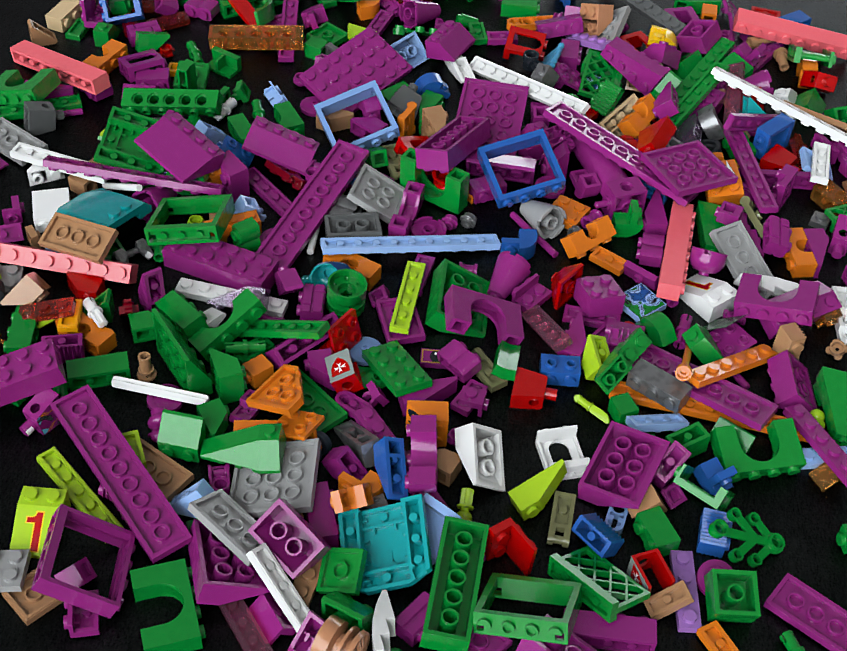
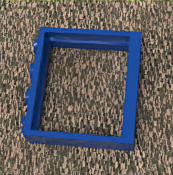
M543 128L478 147L477 158L499 209L506 206L509 208L519 202L525 203L532 198H542L552 192L558 193L559 190L565 187L566 179ZM541 144L556 179L503 194L488 159Z

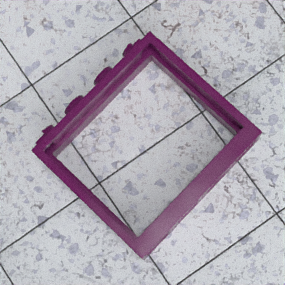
M60 504L51 517L31 590L110 619L116 611H120L121 605L124 602L122 595L129 582L126 577L133 564V561L130 559L136 549L134 544L135 535L132 531ZM64 527L119 548L108 598L50 577Z

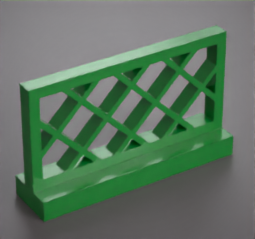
M590 50L577 95L592 99L599 91V89L595 90L592 85L597 84L599 87L601 82L606 79L620 86L622 74L612 65L610 66L607 63L608 61L600 55V52ZM591 56L596 57L599 60L594 61ZM603 64L605 68L601 69L598 65ZM593 66L596 70L591 71L589 67ZM609 71L611 75L606 76L604 72ZM600 74L602 78L598 79L595 75ZM591 77L594 81L589 82L586 78ZM588 87L590 92L584 91L582 89Z
M589 546L562 557L557 553L550 555L547 574L554 580L582 583V602L608 623L615 621L618 613L650 599L651 593L605 558L601 559ZM585 555H588V556L591 557L592 559L581 558V557H582V556H585ZM580 564L593 566V569L580 567ZM596 567L605 568L608 571L598 570ZM596 576L608 578V581L596 579ZM612 579L621 580L624 583L613 582ZM612 589L624 590V593L614 592ZM628 591L637 592L639 595L628 594Z

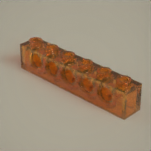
M210 25L208 35L209 47L212 49L217 46L224 50H304V25Z

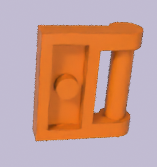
M408 102L406 110L399 114L397 123L400 136L398 138L412 136L416 132L414 121L417 103Z

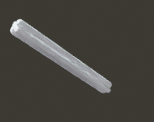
M117 375L111 381L112 387L189 404L200 405L209 401V396L206 394Z

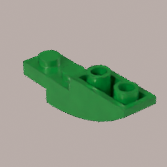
M641 327L636 328L625 341L620 342L598 370L594 380L606 395L633 368L631 365L652 343Z

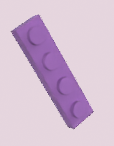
M576 33L566 36V39L580 41V46L602 51L611 42V40H607L605 37L599 38L597 35L591 36L589 33Z
M670 550V568L675 578V583L684 580L695 601L675 611L677 631L696 633L697 629L702 627L693 551Z

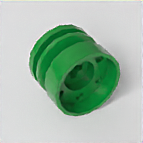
M340 269L333 272L329 276L325 303L327 311L329 313L334 311L339 319L349 309L353 308L356 310L357 317L360 316L365 307L368 285L366 278L360 272L352 269Z

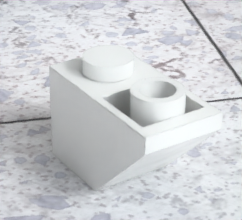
M32 164L27 170L30 186L65 178L63 172L52 171Z

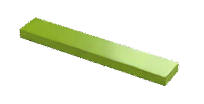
M55 446L36 456L37 462L60 489H67L69 499L77 510L124 528Z

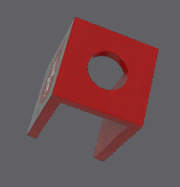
M348 348L325 357L330 384L337 393L340 391L355 393L364 389L357 362L352 363Z
M658 548L631 556L627 574L646 590L651 592L652 589L643 571L648 568L653 570L663 590L674 585L675 578ZM647 559L644 563L639 564L641 560Z

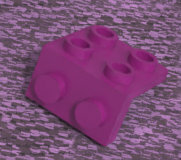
M79 0V5L82 7L81 19L84 21V27L94 29L98 22H103L101 14L104 13L103 9L96 8L95 0Z
M557 61L553 69L560 77L555 83L554 88L560 90L565 84L578 91L581 83V74L575 69H570L566 64Z

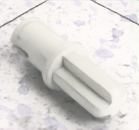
M230 97L223 103L221 115H215L214 118L217 121H221L225 116L229 115L231 110L237 106L236 99H231Z
M90 297L85 298L82 304L88 312V317L93 319L99 328L107 326L108 321L103 315V309L96 304L94 298L91 297V300Z

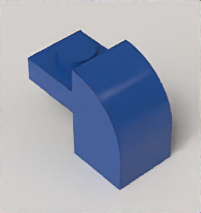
M426 73L414 83L418 86L416 93L420 96L426 90L444 95L445 99H448L451 95L448 90L449 86L442 81L438 73Z
M519 229L518 238L502 237L500 253L502 251H510L511 255L515 256L517 253L526 260L532 258L536 251L537 229Z
M717 457L698 465L693 471L699 485L711 495H716L720 487L732 488L731 482L733 480L731 477L738 473L734 465L724 470Z

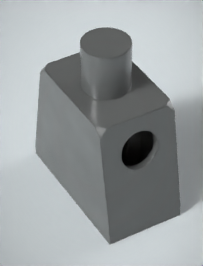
M410 83L408 87L402 85L388 100L387 105L393 115L398 117L399 114L406 110L408 102L417 103L416 118L422 97L416 93L418 90L416 84Z
M24 101V129L33 136L54 131L56 129V120H64L63 110H55L49 101Z

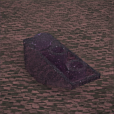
M245 286L207 300V303L213 304V308L224 309L225 306H228L233 311L232 300L248 288L268 311L271 289Z

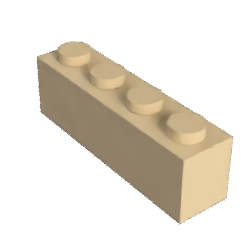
M61 0L45 15L47 28L64 33L77 18L81 17L82 7L79 5V0Z

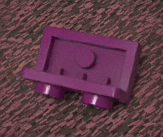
M89 590V592L100 595L99 590ZM64 602V608L68 609L67 615L63 616L64 629L69 630L71 638L100 635V615Z

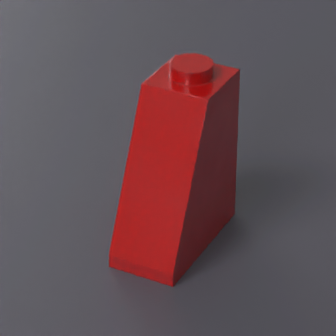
M668 115L639 132L637 144L639 151L644 153L666 147L677 130V127Z

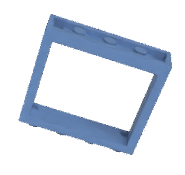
M376 80L314 105L317 117L332 148L336 144V140L324 116L375 95L391 126L353 141L351 144L369 149L378 147L382 143L389 140L392 141L400 136L399 127Z

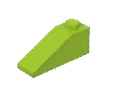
M563 459L508 492L512 504L524 521L537 516L543 510L566 475L567 469Z

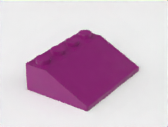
M178 112L164 116L134 139V142L182 184L219 170L225 155L222 149Z
M611 421L578 483V498L597 506L639 509L670 446V441Z
M198 519L193 520L189 531L193 538L188 544L196 604L223 605L270 593L253 565L249 567L245 565Z

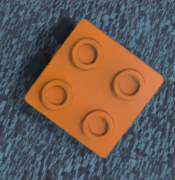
M298 410L292 416L282 415L274 423H282L285 436L288 438L302 441L319 438L321 442L319 461L332 447L328 435L324 432L316 431L325 420L324 415Z

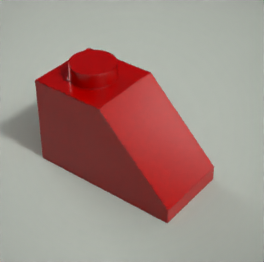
M69 271L66 273L69 288L77 299L84 300L87 297H90V300L91 297L95 299L106 290L104 277Z

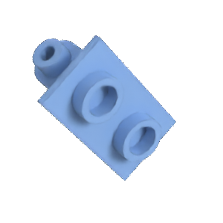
M269 81L271 86L264 89V96L273 108L275 104L288 101L284 94L280 95L282 92L277 85L274 86Z

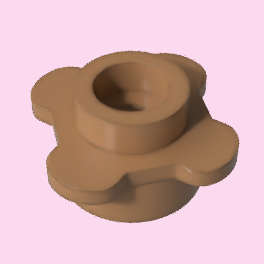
M834 339L830 346L826 347L825 352L834 356L835 360H841L842 356L847 353V345L839 339Z

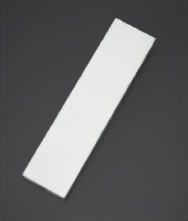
M814 142L810 182L823 185L828 184L830 144Z
M263 543L249 551L246 556L295 631L298 632L309 612V608L267 544Z

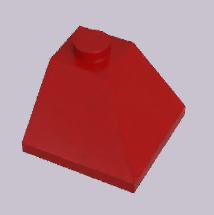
M579 263L567 266L553 274L551 278V291L554 309L558 310L573 297L576 279L582 278L584 264Z

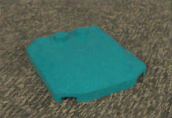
M99 188L78 195L60 206L56 212L116 229L134 216L139 219L152 212V205L104 188Z
M422 494L400 498L401 502L369 510L361 511L357 508L338 513L341 548H359L368 551L360 593L373 595L381 593L382 590L392 591L410 587L433 571L425 501Z

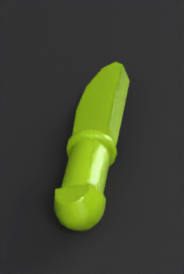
M574 395L573 398L576 403L580 404L604 423L610 424L608 414L602 409L590 403L582 395Z

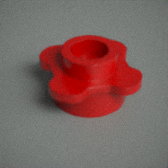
M163 44L158 53L164 58L172 57L175 48L170 44Z

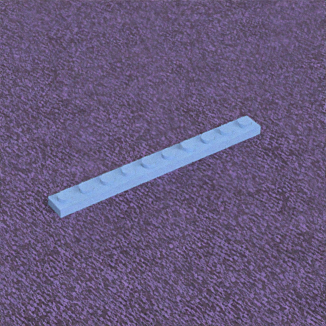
M496 234L320 238L323 255L500 250L501 246Z

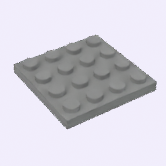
M314 438L306 439L305 441L286 442L281 473L258 474L249 468L243 467L239 469L234 467L229 496L253 518L261 517L279 498L287 500L298 513L313 512L321 449L320 439Z

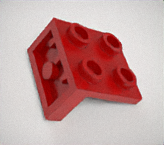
M349 309L330 326L331 328L328 330L329 340L319 349L330 348L332 354L346 348L350 351L362 340L355 309Z
M511 517L490 527L485 548L487 561L494 557L498 558L506 552L525 576H528L531 573L537 553L535 543L524 534L522 528Z

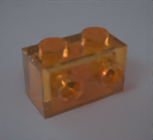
M829 179L827 185L818 183L814 185L810 199L825 210L847 204V193Z

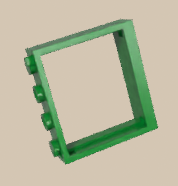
M232 194L162 198L143 229L148 246L219 242L235 212ZM216 213L213 221L208 223L164 225L169 215Z
M492 573L473 611V633L568 645L582 605V583ZM495 598L567 606L562 619L489 610ZM564 634V639L557 638V635L562 636Z

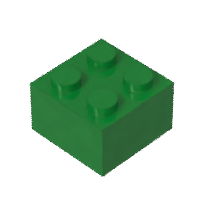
M711 569L704 576L707 621L752 623L761 616L757 571Z

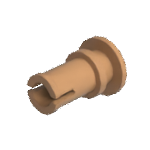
M784 47L777 48L773 52V57L778 62L780 71L789 69L787 61L788 50Z
M146 351L140 352L137 356L139 360L137 378L140 381L151 382L157 377V371L153 364H151L150 353Z

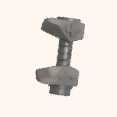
M144 238L136 241L134 248L128 251L121 248L113 252L112 259L129 263L128 258L140 253L147 260H150L154 255L151 250L153 245L148 246Z

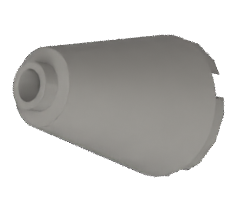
M532 199L520 205V213L533 229H537V234L543 239H553L564 229L565 225L563 222L567 216L561 207Z

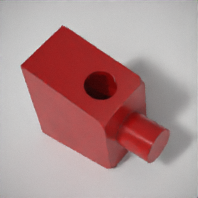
M803 71L799 86L809 89L815 88L817 91L824 93H833L838 77L817 71Z
M779 144L772 147L761 158L759 163L760 169L779 170L783 169L785 164L798 168L799 172L802 171L801 168L795 166L798 159L797 156Z
M517 367L510 408L540 410L542 409L544 399L556 401L558 389L546 387L548 380L546 375Z

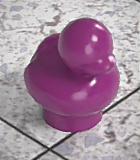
M165 407L151 410V417L147 423L149 429L152 430L147 436L155 443H157L162 412L164 409L167 410Z

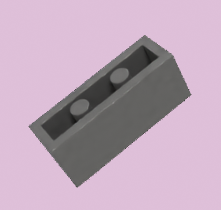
M642 358L628 372L625 384L676 414L688 402L693 388Z

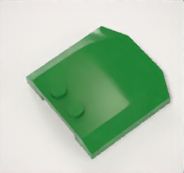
M113 106L93 161L109 166L162 174L166 169L134 142L135 138L159 120Z

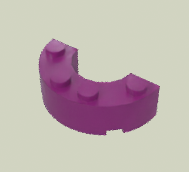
M411 415V423L406 425L407 437H411V454H407V467H409V471L405 475V489H409L410 493H437L436 415Z

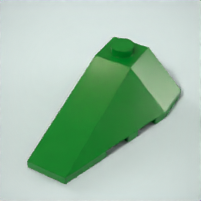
M282 423L259 424L203 439L200 458L220 464H233L235 468L239 469L243 467L249 468L258 474L281 473L287 441Z

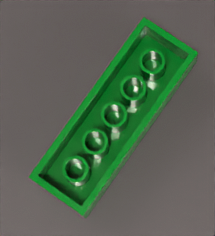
M445 516L419 647L436 651H468L473 627V611L477 603L489 525Z

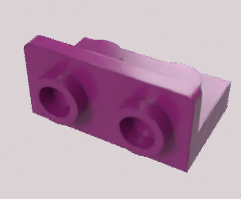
M537 273L528 277L520 286H516L511 293V302L520 304L521 311L527 315L531 314L552 297V291L538 283L539 275Z

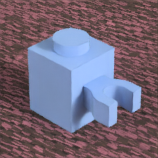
M240 195L234 204V214L256 210L261 222H264L267 217L266 214H262L264 210L259 207L254 198Z

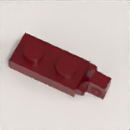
M266 160L264 166L269 168L271 173L281 176V179L287 183H292L293 188L297 190L303 189L307 181L301 178L300 174Z

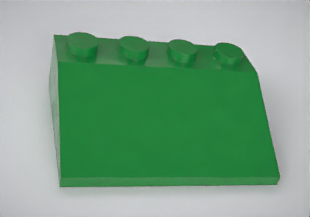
M444 259L433 271L425 324L442 333L461 335L446 330L445 294L453 284L487 295L490 282ZM472 311V324L464 336L484 338L488 317L482 313Z
M156 308L151 309L157 351L181 388L206 395L212 394L213 377L205 371L202 360L197 359L194 348L189 347L186 336L184 334L181 335L179 330Z

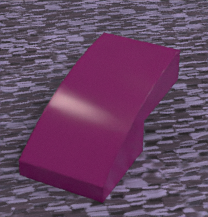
M248 389L240 397L239 405L230 414V422L234 423V420H254L260 409L248 407L245 401L255 392L254 390Z

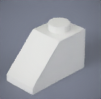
M780 88L775 90L773 94L795 104L798 96L797 92L791 88ZM775 110V113L781 114V111L779 112Z

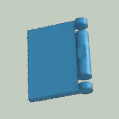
M560 42L553 51L544 57L541 63L555 68L565 46L564 43Z

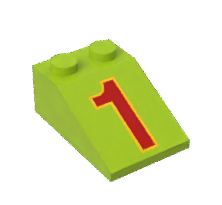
M23 486L17 503L9 550L30 549L31 558L40 559L53 513L60 504L71 507L67 489Z

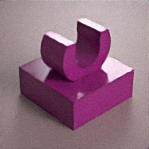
M372 380L366 384L369 391L365 392L362 397L366 401L371 398L368 403L373 408L377 403H380L383 407L389 403V400L377 384Z

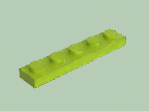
M407 261L389 332L409 334L426 263Z

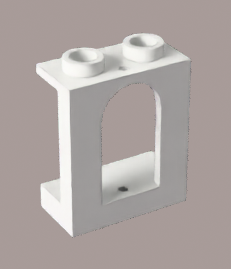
M577 425L537 431L535 445L544 470L556 463L551 458L549 452L550 445L561 443L568 448L572 460L564 461L567 473L562 480L581 478L590 462L589 457L584 458L577 440Z

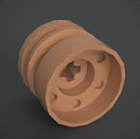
M333 614L327 618L319 629L310 651H366L370 641V634L365 630L360 631V628L357 626L349 629L347 621Z

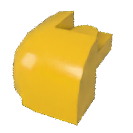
M651 25L648 45L664 41L668 42L669 45L677 47L678 42L673 31Z

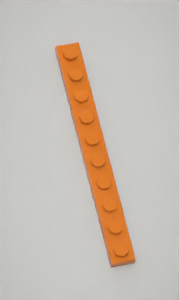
M620 381L609 393L610 399V397L628 392L636 405L672 412L636 390L631 389L625 385V381ZM691 397L678 412L681 415L717 422L721 416L741 428L758 431ZM774 415L770 419V421L764 426V428L758 432L768 434L767 427L773 420L787 418L780 415ZM796 429L799 441L807 442Z

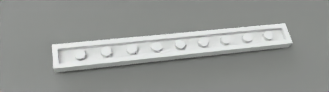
M475 56L469 64L473 73L491 81L528 86V97L548 106H552L561 100L583 115L591 107L589 103L481 57Z
M718 66L712 69L711 74L714 75L716 80H724L728 82V86L734 89L738 87L743 90L742 93L745 95L757 97V101L772 105L771 108L780 112L782 110L786 112V115L790 118L801 120L800 123L807 127L810 125L815 127V131L818 133H826L830 135L832 140L836 142L842 141L847 147V133Z

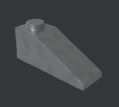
M353 420L335 426L334 431L344 445L350 447L365 468L375 467L373 445L379 441V438Z

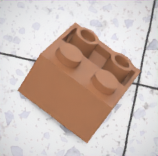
M581 3L580 15L582 16L584 29L582 33L599 36L613 21L614 5Z

